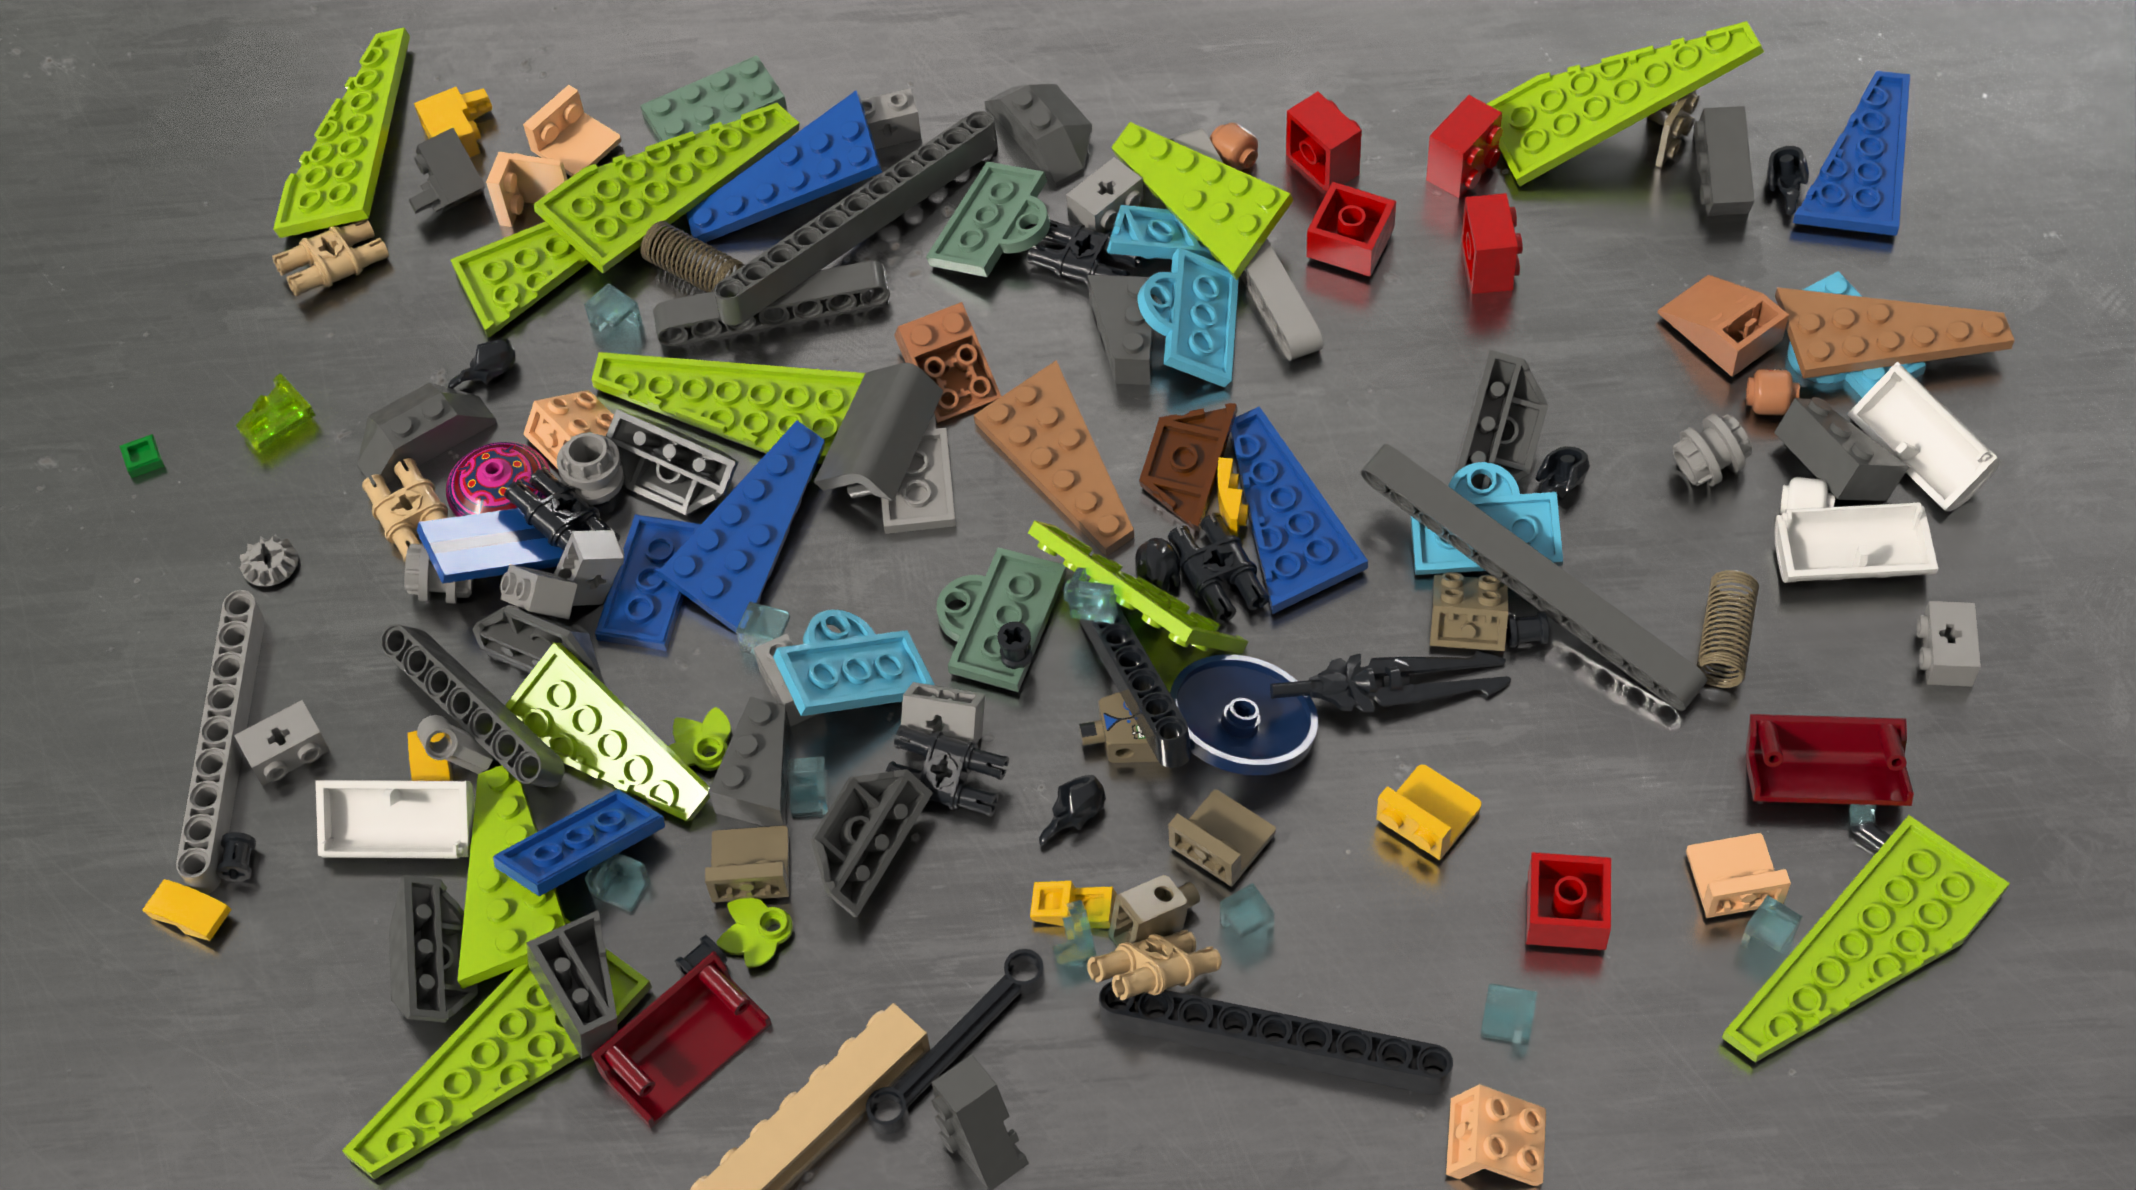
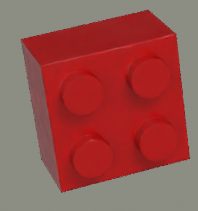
M1318 91L1287 110L1286 156L1323 190L1327 192L1332 182L1344 185L1360 175L1362 130L1356 121L1346 117L1332 100H1327Z
M1468 95L1429 137L1426 180L1457 198H1460L1468 189H1473L1478 184L1485 170L1493 168L1499 160L1501 154L1498 150L1499 140L1503 133V128H1501L1502 112Z
M1332 182L1307 230L1306 257L1371 276L1395 228L1396 201Z
M1507 193L1465 197L1461 243L1472 294L1513 290L1514 276L1520 275V263L1517 254H1522L1523 251L1522 237L1520 233H1515L1514 227L1517 226L1515 207H1509Z
M1532 852L1528 870L1526 944L1606 950L1611 931V858Z

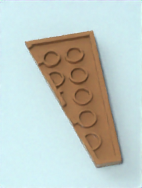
M1777 287L1775 293L1778 306L1789 314L1786 330L1803 379L1893 366L1896 362L1903 365L2012 349L2015 341L2003 312Z
M1057 360L974 414L975 424L1106 557L1134 538L1133 526Z

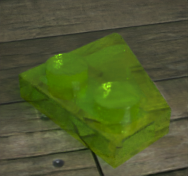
M281 373L273 379L275 388L267 397L260 395L254 402L252 409L236 424L241 436L256 452L316 416L311 405Z

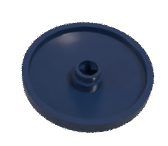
M1215 655L1197 660L1185 667L1177 675L1170 690V695L1187 722L1191 752L1212 766L1243 775L1275 774L1292 768L1303 760L1309 753L1317 733V709L1310 695L1272 699L1270 684L1294 682L1297 680L1273 664L1242 655Z

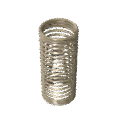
M658 221L653 224L646 232L641 243L643 259L706 292L714 291L715 285L725 278L729 270L728 276L732 274L735 265L736 270L744 266V263L728 256L722 251H718L711 245L709 246L702 240L699 241L692 235L690 236L688 233L675 228L665 221ZM666 227V228L662 229L661 232L657 235V237H656V239H655V241H654V243H653V246H652L651 257H650V255H649V249H650V245H651V242H652L654 236L656 235V233H657L661 228ZM664 231H666V234L662 237L658 245L656 254L654 255L656 243L658 242L660 236L664 233ZM679 239V242H678V244L676 245V247H675V249H674V246H675V244H676V241ZM683 243V246L681 247V249H680V251H679V253H678V255H677V258L674 260V257H675V255L677 254V252H678V250H679V248H680V245ZM688 245V248L686 249L681 261L678 263L680 257L682 256L685 250V247ZM693 247L692 252L690 253V255H689V257H688V259H687L685 265L683 266V263H684L685 259L687 258L690 249ZM698 249L697 254L695 255L690 267L688 268V265L692 260L694 253ZM702 253V256L700 257L696 265V268L693 270V266L697 262L699 255ZM707 255V258L704 261L701 270L698 272V268L702 264L704 257ZM712 257L711 262L709 263L706 269V272L702 275L703 270L707 266L709 259ZM716 261V264L714 265L709 277L707 278L708 272L710 271L713 263ZM721 263L720 268L718 269V271H717V273H716L714 279L712 280V277H713V275H714V273H715V271H716L718 265Z
M1724 570L1711 577L1697 667L1708 679L1706 684L1711 686L1731 688L1738 686L1745 679L1759 584L1755 578L1743 571ZM1722 583H1740L1745 586H1748L1753 591L1751 592L1747 588L1736 585H1723L1720 587L1716 586ZM1723 588L1741 589V590H1743V591L1748 592L1749 594H1744V593H1742V592L1732 591V590L1721 591L1720 589H1723ZM1727 604H1729V605H1736V606H1739V607H1731V606H1726V605H1727ZM1724 610L1737 611V612H1740V613H1733V612H1728V611H1724ZM1723 621L1735 622L1737 624H1731ZM1711 663H1717V664H1721V665H1729V666H1732V667H1734V668H1723V667L1715 666V665H1713V664H1711ZM1707 664L1708 666H1710V667H1712V668H1714V669H1718V670H1722V671H1735V670H1738L1739 672L1733 673V674H1725V673L1715 672V671H1713V670L1707 668L1705 665ZM1702 667H1703L1706 671H1708V672H1710V673H1712V674H1714V675L1723 676V677H1733V676H1737V677H1734V678H1718V677H1714V676H1711V675L1705 673V672L1702 670Z

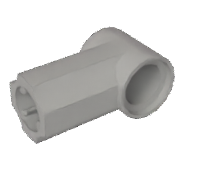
M439 715L428 716L420 722L417 736L428 756L436 760L445 759L477 774L489 768L493 761V756L468 732L449 724L447 719ZM445 733L442 740L430 742L435 734Z

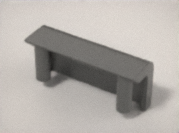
M900 363L866 372L814 483L823 491L847 485V492L854 499L875 495L894 501L943 394V390L921 368L911 363Z

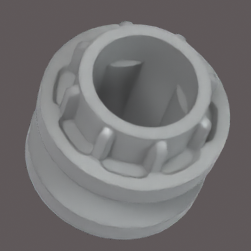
M1715 414L1705 417L1702 421L1704 428L1702 432L1698 433L1693 428L1688 427L1680 432V441L1673 446V455L1679 468L1693 485L1699 486L1707 482L1709 486H1715L1722 481V469L1727 467L1730 471L1737 473L1745 468V459L1752 455V445L1745 430L1733 416L1728 414L1721 418Z
M592 432L581 433L572 436L559 450L557 467L561 476V482L565 486H573L576 489L575 492L590 506L609 502L622 488L624 473L622 465L620 466L619 451L616 444L609 438Z
M423 543L411 544L408 547L404 576V587L408 594L418 595L419 601L429 602L431 592L446 593V603L452 604L457 603V597L468 598L472 595L474 579L442 584Z

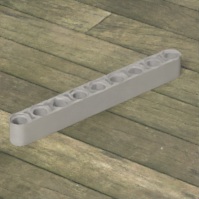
M1203 128L1170 139L1223 163ZM1266 239L1240 277L1284 355L1291 361L1323 349V339L1315 320L1270 242Z
M237 590L230 593L222 604L176 861V869L187 887L206 895L215 891L221 882V878L216 874L217 865L222 862L224 850L221 846V839L223 835L230 831L243 754L234 735L247 729L265 625V617L252 593L246 590ZM203 869L198 874H195L198 870Z

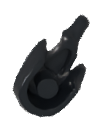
M1785 146L1771 153L1767 169V181L1770 190L1775 191L1777 186L1786 198V214L1793 215L1796 212L1800 184L1808 183L1809 169L1807 159L1801 148Z
M500 339L478 344L476 355L470 362V368L463 369L459 375L451 379L448 388L454 389L457 385L468 380H482L487 384L494 377L513 368L516 354L509 339Z
M1568 446L1560 447L1549 453L1545 457L1535 478L1538 482L1546 479L1542 483L1540 493L1557 492L1558 496L1563 499L1578 484H1583L1590 467L1587 453L1580 448Z
M1152 538L1138 547L1135 556L1136 578L1140 576L1167 593L1170 588L1171 579L1176 587L1180 586L1179 559L1171 543L1162 538Z
M1094 775L1081 776L1058 787V798L1052 808L1054 817L1051 823L1042 831L1039 837L1040 845H1044L1052 835L1062 829L1075 826L1081 830L1086 821L1094 817L1103 808L1106 800L1103 785Z

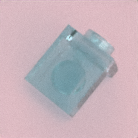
M1077 567L1072 579L1067 580L1064 587V600L1069 603L1071 618L1113 623L1118 614L1114 585L1088 582L1086 568Z
M1081 900L1066 904L1069 916L1062 918L1067 940L1070 942L1052 947L1058 964L1065 963L1066 966H1077L1087 962L1088 957L1097 955L1087 911Z

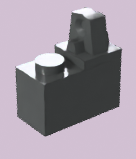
M454 128L417 145V156L414 157V160L423 175L428 173L429 177L427 182L420 185L423 192L409 199L415 214L430 207L433 208L434 212L441 210L444 213L484 193L485 184Z

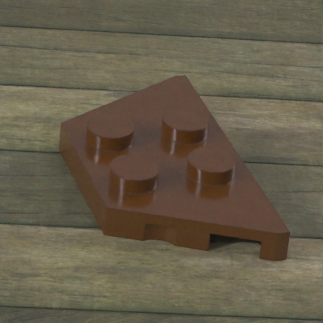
M1228 403L1225 404L1226 408L1204 412L1203 408L1190 411L1185 415L1174 414L1159 417L1139 479L1140 486L1195 531L1200 532V523L1208 507L1218 475L1219 457L1223 458L1238 411L1237 404Z

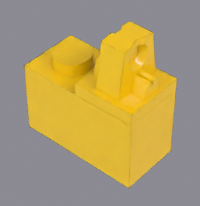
M453 87L414 103L420 123L428 139L454 128L469 157L480 154L476 140L481 139V135L474 120L492 110L490 99L484 88L460 94L458 88Z

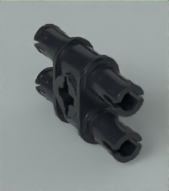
M1050 219L1049 231L1042 240L1066 246L1065 249L1060 251L1037 244L1030 248L1027 261L1031 265L1055 271V274L1060 278H1072L1085 282L1088 286L1087 275L1130 276V271L1108 266L1105 262L1113 260L1137 268L1142 257L1108 254L1107 247L1112 234L1110 232L1104 234L1087 229L1083 224H1076L1073 227Z
M542 467L541 470L538 469L529 481L530 485L546 498H539L519 479L516 482H512L504 493L505 498L518 507L525 515L524 518L528 525L534 526L548 539V543L551 546L560 547L562 550H565L572 531L613 530L600 518V513L596 507H591L575 492L576 489L573 486H565L546 467ZM614 531L617 541H619L620 535Z
M1212 513L1215 522L1212 521L1210 515H1207L1200 523L1202 530L1205 531L1212 543L1211 545L1199 548L1186 525L1180 526L1182 535H1180L1176 527L1170 531L1167 538L1180 557V570L1189 578L1194 587L1193 592L1195 596L1206 602L1214 616L1215 622L1224 623L1221 614H1224L1226 620L1229 621L1237 612L1227 597L1225 590L1237 587L1250 610L1257 609L1254 601H1257L1261 608L1267 604L1270 598L1256 577L1257 566L1249 560L1242 548L1243 543L1241 539L1231 535L1221 514Z
M900 725L896 735L909 738L910 741L903 738H895L894 748L923 755L925 757V764L920 771L891 761L886 768V772L909 770L933 792L929 799L930 801L947 805L950 810L955 811L963 807L986 814L989 817L993 816L997 806L986 804L982 801L991 804L993 802L998 803L999 794L969 786L967 778L972 770L1002 780L1007 770L995 767L992 764L1001 767L1008 766V756H1001L978 749V745L974 741L969 740L965 742L943 735L941 731H934L932 734L908 728L905 725ZM947 764V768L953 770L952 776L945 777V773L940 771L941 765Z

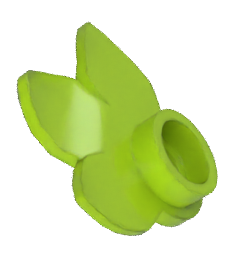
M717 707L708 712L703 723L677 717L673 723L675 743L668 747L688 766L696 765L699 769L705 771L716 770L719 768L728 748L726 741L731 733L730 722L723 711ZM709 752L716 753L713 756L705 757V755Z
M736 899L727 904L728 910L736 923L725 931L716 943L720 949L731 955L744 954L745 964L748 968L761 966L771 960L777 946L791 936L793 922L786 911L777 907L768 908L760 899ZM771 925L781 926L776 931H767Z

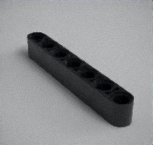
M1089 579L1080 582L1074 590L1080 623L1161 765L1168 768H1177L1187 764L1192 756L1187 722L1118 603L1115 601L1111 591L1105 592L1094 587L1088 582Z

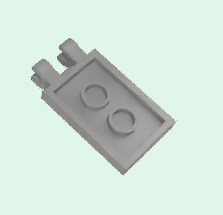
M934 413L894 501L881 498L885 534L956 526L947 429H936Z

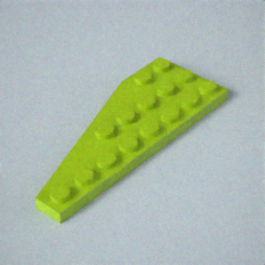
M1745 21L1706 32V36L1685 41L1684 37L1672 40V45L1654 49L1652 45L1602 58L1601 63L1583 68L1580 65L1567 67V72L1552 76L1550 72L1540 74L1487 103V105L1502 112L1501 128H1503V133L1499 140V148L1518 185L1526 184L1764 53L1759 40L1748 22Z
M404 27L378 33L374 36L359 61L362 67L356 77H349L344 85L347 92L342 99L336 98L315 132L314 136L317 141L310 151L303 152L299 159L302 165L296 174L290 173L285 181L273 228L279 238L300 235L314 230L358 222L369 218L410 40V35Z
M774 103L742 114L739 120L724 125L718 122L709 125V130L697 134L691 131L647 146L644 152L626 157L625 154L614 157L613 162L597 167L596 164L587 166L535 202L534 212L603 274L639 248L646 232L653 224L658 221L672 224L798 132L800 122L778 103ZM666 227L661 228V229L656 233V235H657L659 232H661L662 229H664V228H666Z
M599 352L591 380L595 389L765 454L798 420L825 440V447L818 461V464H823L865 373Z
M1908 815L1726 1028L1722 1038L1754 1062L1761 1060L1962 945L2006 892L2010 883Z
M605 948L618 1025L649 992L652 986L647 978ZM528 963L515 968L342 1150L349 1160L375 1180L580 1057L531 972Z

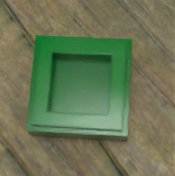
M153 434L119 446L131 479L165 467Z

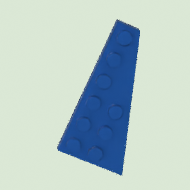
M1884 71L1875 72L1861 97L1859 105L1855 112L1851 114L1847 126L1838 137L1822 165L1814 184L1809 188L1805 200L1797 209L1793 223L1897 236L1900 225L1910 74Z
M857 90L688 211L686 214L692 236L706 243L882 173L863 104Z
M1260 406L1235 417L1230 437L1246 504L1249 505L1248 513L1267 593L1270 598L1272 614L1368 569V559Z
M797 420L659 570V576L743 639L748 631L752 615L761 600L765 584L771 576L787 538L795 513L797 514L800 507L801 498L806 486L810 482L823 452L825 440Z

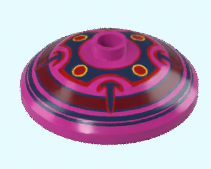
M495 442L478 447L461 458L448 477L446 497L449 507L455 517L516 509L518 507L506 499L504 493L508 486L518 479L523 481L539 498H546L532 487L529 481L531 476L538 469L541 470L542 467H546L550 471L549 466L541 454L521 443Z

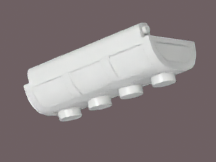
M1896 362L1847 414L1870 438L1908 465L1909 468L1906 473L1945 511L1955 510L1966 503L1992 477L1999 467V458L1899 362Z
M1920 502L1786 509L1785 513L1776 516L1775 547L1781 578L1785 583L1812 580L1936 575L1938 571L1925 508L1921 506Z
M316 780L318 856L323 858L450 859L469 857L475 808L472 784L470 781Z

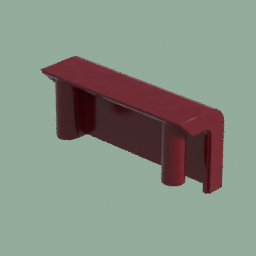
M1750 714L1746 744V767L1753 801L1912 806L1914 792L1906 768L1907 761L1905 757L1907 743L1906 718Z
M713 951L591 1055L599 1073L608 1085L651 1129L772 1023L770 1017L731 979L727 967L716 952Z

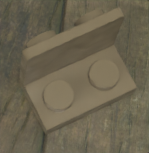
M1696 90L1647 117V119L1664 125L1655 166L1662 168L1668 157L1673 159L1681 144L1679 139L1682 135H1689L1695 121V117H1692L1691 114L1695 111L1700 99V95L1696 94Z
M1455 572L1434 575L1430 646L1505 651L1508 621V587L1492 575H1483L1479 578L1464 577Z
M1214 789L1189 820L1177 813L1168 824L1169 846L1231 887L1276 833L1274 825L1217 789Z
M787 826L717 830L712 832L711 867H705V883L712 903L728 902L741 898L768 899L789 897V831Z

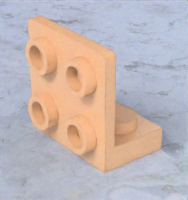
M570 85L566 86L523 124L531 151L542 158L562 161L565 172L571 177L583 168L597 164L622 141L620 134L584 113L579 92Z
M498 152L486 183L499 225L512 227L516 216L522 213L524 202L534 204L568 180L563 162L552 158Z
M587 390L536 400L533 403L523 435L558 469L557 455L559 450L572 436L592 432L606 437L614 414L594 394Z
M1761 833L1687 846L1686 854L1707 918L1784 905L1791 882L1786 869L1774 870L1764 837Z
M1480 1084L1451 1098L1446 1175L1460 1180L1482 1169H1487L1533 1186L1542 1184L1546 1109Z

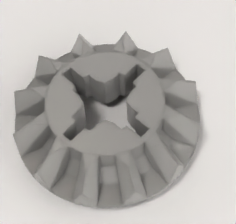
M276 534L271 539H265L260 536L258 543L254 545L247 544V552L240 555L241 566L239 568L245 579L257 586H273L283 582L294 572L298 563V554L288 538L283 540ZM267 553L272 556L271 568L264 562V556Z

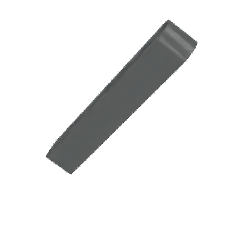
M865 261L818 271L763 310L738 325H727L720 320L714 291L660 302L653 309L658 341L665 346H677L879 306L890 298V290L883 264L878 261Z
M392 624L384 630L381 636L383 652L519 782L548 788L557 786L561 782L565 769L562 759L427 632L399 624Z

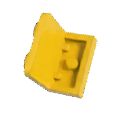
M1419 765L1397 792L1387 786L1378 796L1376 819L1414 843L1420 849L1441 860L1480 812L1481 801L1427 765Z

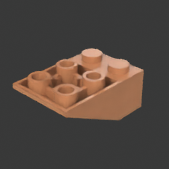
M1707 275L1658 310L1660 316L1732 377L1783 341L1789 314L1765 294L1711 275Z
M962 302L897 327L894 336L905 363H911L921 368L943 390V394L934 411L937 423L994 402L1001 397Z

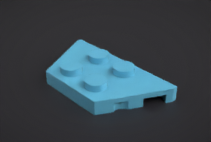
M1129 205L1120 206L1107 247L1108 254L1141 256L1145 259H1172L1173 254L1180 247L1218 262L1202 242L1198 241L1168 209Z

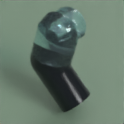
M1851 804L1849 815L1852 832L1879 850L1891 835L1876 826V805Z

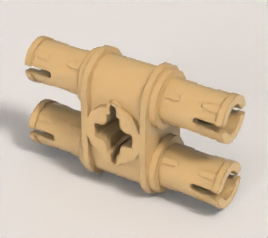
M364 219L341 228L331 226L328 231L309 239L303 238L298 246L275 254L272 258L281 276L309 264L311 266L286 277L291 291L297 297L321 285L331 287L332 283L353 274L357 276L363 271L362 268L389 258V253L380 237L353 249L351 247L375 236L370 222Z
M411 458L403 459L409 471L405 470L401 461L394 467V472L399 477L404 488L391 494L384 478L379 474L371 475L377 487H373L369 478H366L362 484L363 490L367 493L373 504V517L381 523L385 530V538L392 544H396L404 562H406L408 547L411 544H420L416 537V534H418L416 531L418 523L421 521L443 519L448 516V508L439 500L435 493L434 484L422 476L416 462Z
M1186 929L1165 937L1152 934L1149 935L1148 939L1135 943H1121L1111 953L1091 957L1088 960L1087 969L1091 979L1097 983L1113 977L1112 988L1117 998L1120 997V1000H1125L1144 992L1158 995L1162 994L1165 989L1177 985L1182 987L1190 985L1195 977L1218 971L1221 968L1222 960L1220 953L1217 949H1213V946L1196 951L1195 937L1192 932H1188Z

